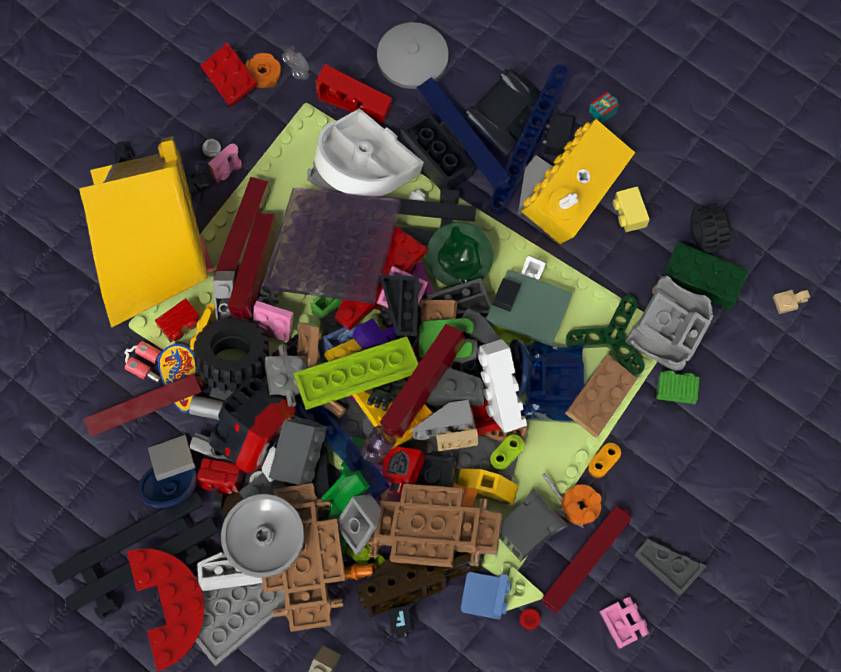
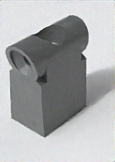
M533 488L526 500L502 520L500 540L522 562L549 536L560 532L568 524L557 512L548 508L545 499Z

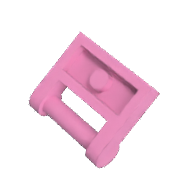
M235 144L228 145L208 163L212 179L217 184L226 180L233 170H239L242 167L241 160L238 158V147Z

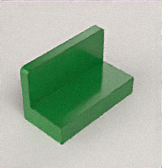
M359 470L346 473L340 477L321 499L323 502L333 499L341 512H343L353 496L362 495L370 486Z

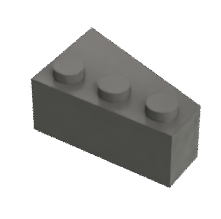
M448 368L424 404L426 406H445L451 402L469 400L470 406H484L485 386L481 378Z

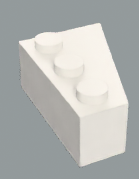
M222 552L197 563L198 581L202 591L262 583V578L251 577L237 570L229 562L225 553Z

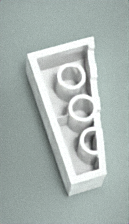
M502 339L479 346L481 354L478 355V358L483 367L481 377L486 387L484 395L486 400H488L486 410L489 417H492L505 433L527 426L526 419L520 414V410H523V405L516 391H519V387L515 377L512 375L515 373L510 348Z

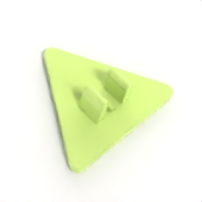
M510 567L507 581L511 582L509 594L505 593L504 601L508 602L506 611L544 597V594L514 567Z

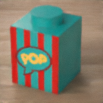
M606 92L590 104L589 113L602 124L617 113L619 107L618 100Z

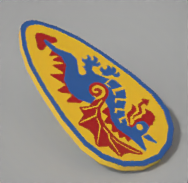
M173 344L161 352L158 358V369L164 386L195 373L198 377L194 352L189 347L182 344ZM193 396L173 404L181 412L187 413L189 412Z

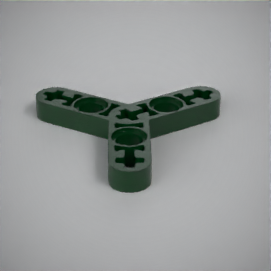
M630 295L624 296L607 328L570 330L566 335V345L571 349L608 347L626 370L635 377H639L644 371V363L635 350L625 343L626 338L624 337V333L637 308V300ZM631 302L627 313L623 312L626 304ZM617 317H623L626 323L624 325H618L615 322V319ZM614 329L618 330L615 336L616 339L611 341L610 336ZM583 334H585V339H584L585 343H583V339H582ZM596 334L599 340L593 343L589 341L588 336ZM573 335L578 339L577 343H573V340H570ZM626 348L629 351V355L626 357L621 356L619 349ZM639 365L638 371L636 369L632 370V366Z

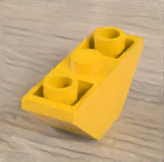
M461 468L457 480L458 485L477 490V495L511 505L514 503L518 485L507 478L482 469Z

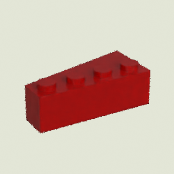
M324 64L316 80L318 100L349 112H354L360 108L375 122L384 125L392 109V98Z

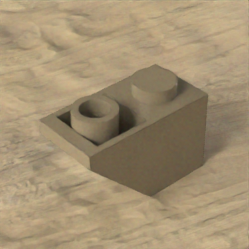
M322 646L313 659L308 672H334L341 655Z

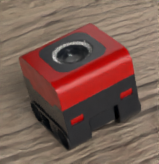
M251 378L222 403L218 414L220 422L212 429L209 445L244 472L252 473L265 462L270 448L273 446L277 447L283 421L293 418L295 408L292 405L288 407V402L280 395H270L269 387L260 379Z

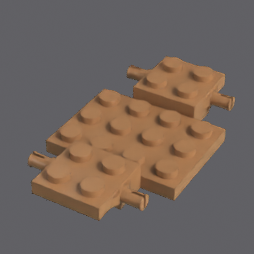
M313 483L273 489L274 496L284 499L293 506L304 526V544L295 563L279 575L262 578L264 593L284 590L285 607L274 608V617L286 615L291 632L332 626V608L344 607V603H340L343 602V598L335 600L329 598L327 584L346 581L338 519L319 521L318 519L319 507L330 506V500L323 502L321 498L318 499L315 495Z
M403 484L400 502L387 501L389 492L385 491L384 493V491H381L380 500L377 502L381 508L378 526L366 543L371 545L370 557L374 555V558H376L379 546L383 545L392 546L390 560L397 563L452 567L456 549L458 552L471 553L470 565L474 566L475 564V566H478L480 554L497 555L502 513L487 511V499L484 498V501L483 498L479 499V508L462 507L463 488Z

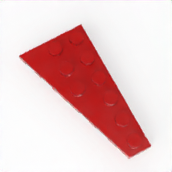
M385 218L335 315V320L350 331L377 304L383 288L379 275H388L392 266L408 273L428 252L427 248Z

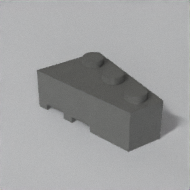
M481 278L426 296L428 300L457 301L456 319H461L467 308L479 312L485 318L492 307Z

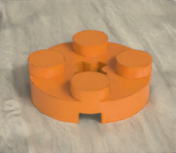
M258 53L245 64L258 82L257 88L274 87L280 79V63L271 54ZM262 68H265L267 72L262 74L258 71L262 70Z
M582 484L575 485L564 493L561 506L564 509L566 518L571 523L585 525L595 521L599 516L602 499L600 494L596 493L593 488ZM578 501H583L585 504V507L582 508V510L579 509L580 505L577 504Z

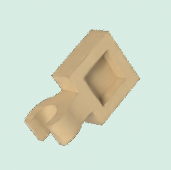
M793 290L773 296L779 314L797 310L799 303L807 302L808 298H810L808 290L799 292L794 295Z

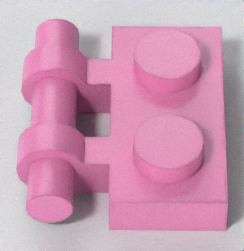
M630 597L623 600L626 605L624 609L617 602L599 612L619 649L638 640L635 634L637 630L640 631L642 637L650 634L646 627L645 619L642 620L637 611L639 608ZM630 614L635 624L631 626L625 615Z

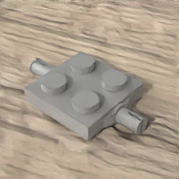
M280 345L278 347L280 356H266L265 358L270 395L286 396L288 407H291V405L294 407L296 406L295 396L300 394L293 373L307 369L305 356H288L286 345Z

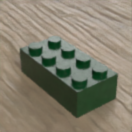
M677 242L663 276L670 277L675 284L691 293L707 296L712 301L710 303L731 311L749 270Z

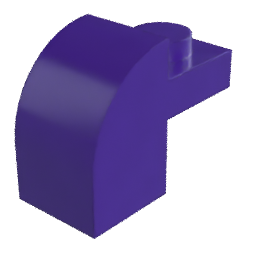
M374 319L358 325L352 335L363 350L398 339L394 325L381 330Z

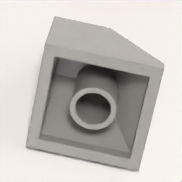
M371 494L353 496L338 519L339 532L356 555L360 554L379 522L381 508Z

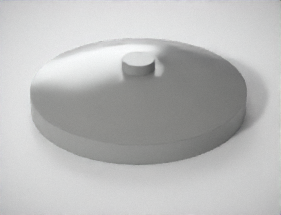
M414 22L400 24L390 29L380 40L377 49L378 66L384 77L399 87L408 89L423 88L436 82L445 72L448 64V47L442 35L428 25Z
M267 494L254 495L240 501L228 513L222 526V548L229 562L240 572L256 578L273 577L286 571L298 559L304 544V526L297 511L284 499Z

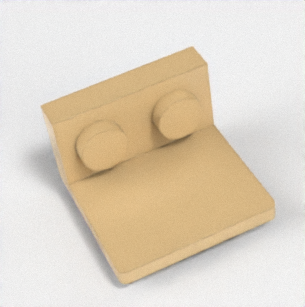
M471 407L473 429L465 428L460 432L445 431L440 435H436L438 451L478 445V434Z

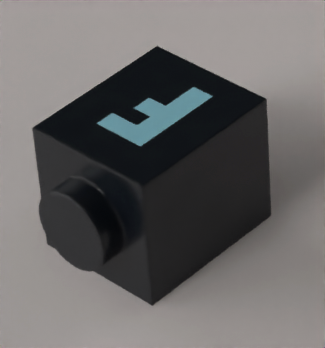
M408 606L388 609L392 637L396 636L397 639L409 637L408 634L412 633Z

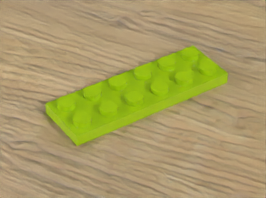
M406 336L293 374L304 406L308 410L409 377L418 366V361Z

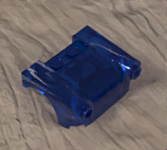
M537 340L532 345H526L532 357L535 371L530 384L525 390L526 401L525 405L522 404L521 416H524L529 421L576 423L565 412L584 386L583 345L556 347Z

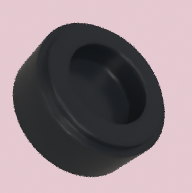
M215 492L213 511L220 512L222 510L223 492Z

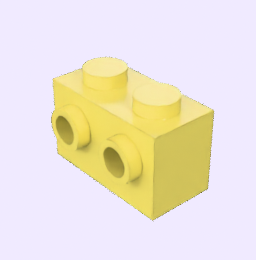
M638 187L616 192L613 206L619 212V223L621 227L624 226L625 232L647 227L650 219Z

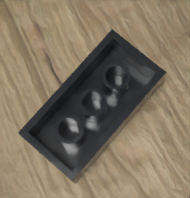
M430 113L405 126L400 131L398 141L424 162L422 170L440 191L441 189L451 190L471 178L476 164Z

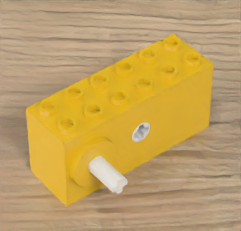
M597 119L591 123L587 122L574 133L575 138L573 141L570 140L564 147L566 151L562 155H558L553 162L555 163L553 168H549L543 175L545 179L534 187L533 195H529L523 202L524 207L521 212L559 244L566 242L577 234L635 154L631 148Z

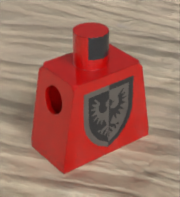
M385 445L382 475L386 481L391 482L389 490L391 493L401 494L403 484H415L426 458L421 450L397 446L390 450L388 445Z

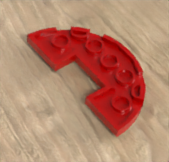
M134 549L127 551L136 590L141 591L157 586L167 623L165 626L147 631L156 669L159 672L180 661L197 641L205 614L204 597L198 580L182 561L159 550Z

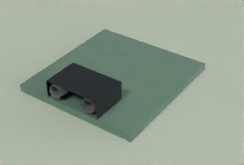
M508 270L498 288L486 320L488 323L552 346L573 293Z

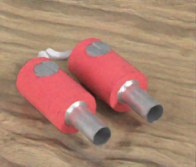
M141 341L131 349H126L124 352L126 354L125 370L143 380L150 378L157 383L161 381V377L152 372V367L133 357L128 360V352H132L136 348V354L157 364L162 351L144 341Z

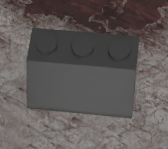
M309 418L284 420L269 478L298 485L312 483L327 426Z

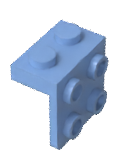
M469 572L466 576L461 611L500 620L501 615L506 614L508 602H505L504 598L505 593L509 594L511 582L507 581L508 575L500 574L499 577Z

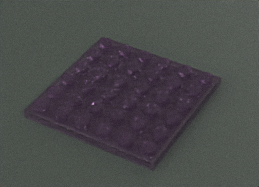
M293 187L263 281V288L374 304L381 281L379 275H382L402 205L401 200Z

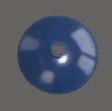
M514 339L509 346L516 343L519 346L521 361L515 369V373L512 374L518 383L519 391H516L519 398L530 384L535 367L532 364V357L525 343L520 339Z
M152 467L143 475L139 482V496L145 504L155 508L177 505L184 501L195 489L197 484L196 471L193 468L157 481Z

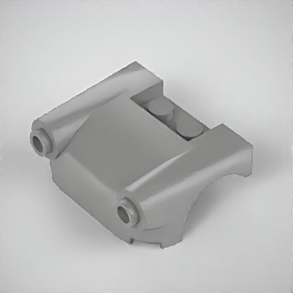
M661 276L652 291L654 294L637 326H633L625 343L676 372L682 370L686 361H689L711 323L713 312L710 302L712 301L705 295H697L681 288L668 276Z

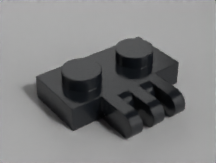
M393 381L366 390L365 393L371 394L367 400V405L372 406L374 403V407L380 408L381 406V409L386 411L405 384Z

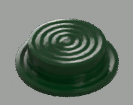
M454 222L441 227L431 237L427 246L426 259L431 273L439 282L449 287L478 278L483 280L492 266L493 249L489 238L481 229L469 223Z

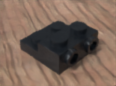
M425 455V461L414 485L452 487L456 459Z

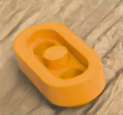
M607 443L589 462L588 472L591 476L601 478L606 475L621 456L619 446L614 443ZM608 450H613L615 454L610 455ZM600 464L602 469H597L595 465Z

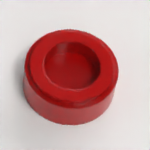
M532 608L525 609L520 615L522 627L527 630H533L538 627L541 620L538 611Z

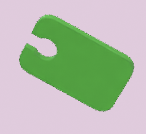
M466 318L424 321L419 329V356L421 358L424 357L445 324L470 334L474 333V323ZM465 343L454 359L470 357L473 353L474 343Z

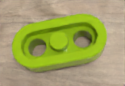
M510 435L497 447L490 457L491 464L495 469H507L522 453L524 449L522 438L518 435ZM515 441L517 442V446L511 447L510 443ZM503 456L504 460L502 462H498L497 457Z

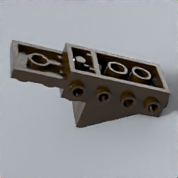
M463 552L462 556L453 559L452 567L391 562L389 558L364 583L359 584L361 591L357 593L362 609L367 608L371 618L388 612V609L398 608L446 590L447 581L466 575L469 572L480 570L481 555L479 556V565L475 566L474 564L472 566L470 565L471 553Z

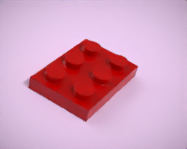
M226 43L200 65L231 107L258 85L256 79L229 43Z

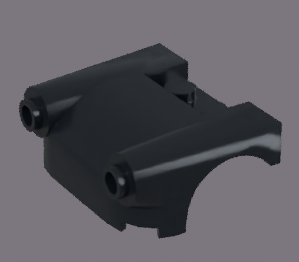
M512 68L509 70L504 69L499 75L501 79L486 92L474 107L471 106L464 113L466 115L464 120L466 121L467 132L471 136L479 135L490 142L501 158H504L512 151L525 133L552 106Z

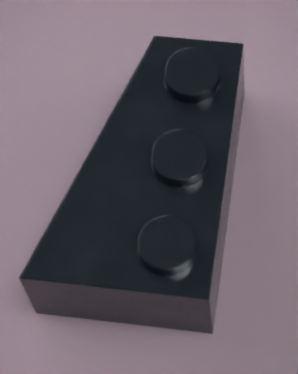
M379 275L396 336L401 338L406 336L408 338H417L419 276Z

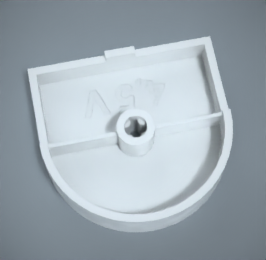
M360 108L338 121H331L324 126L318 138L314 157L316 168L327 183L344 193L358 197H378L394 191L420 175L424 163L397 140L396 134L388 128H382Z

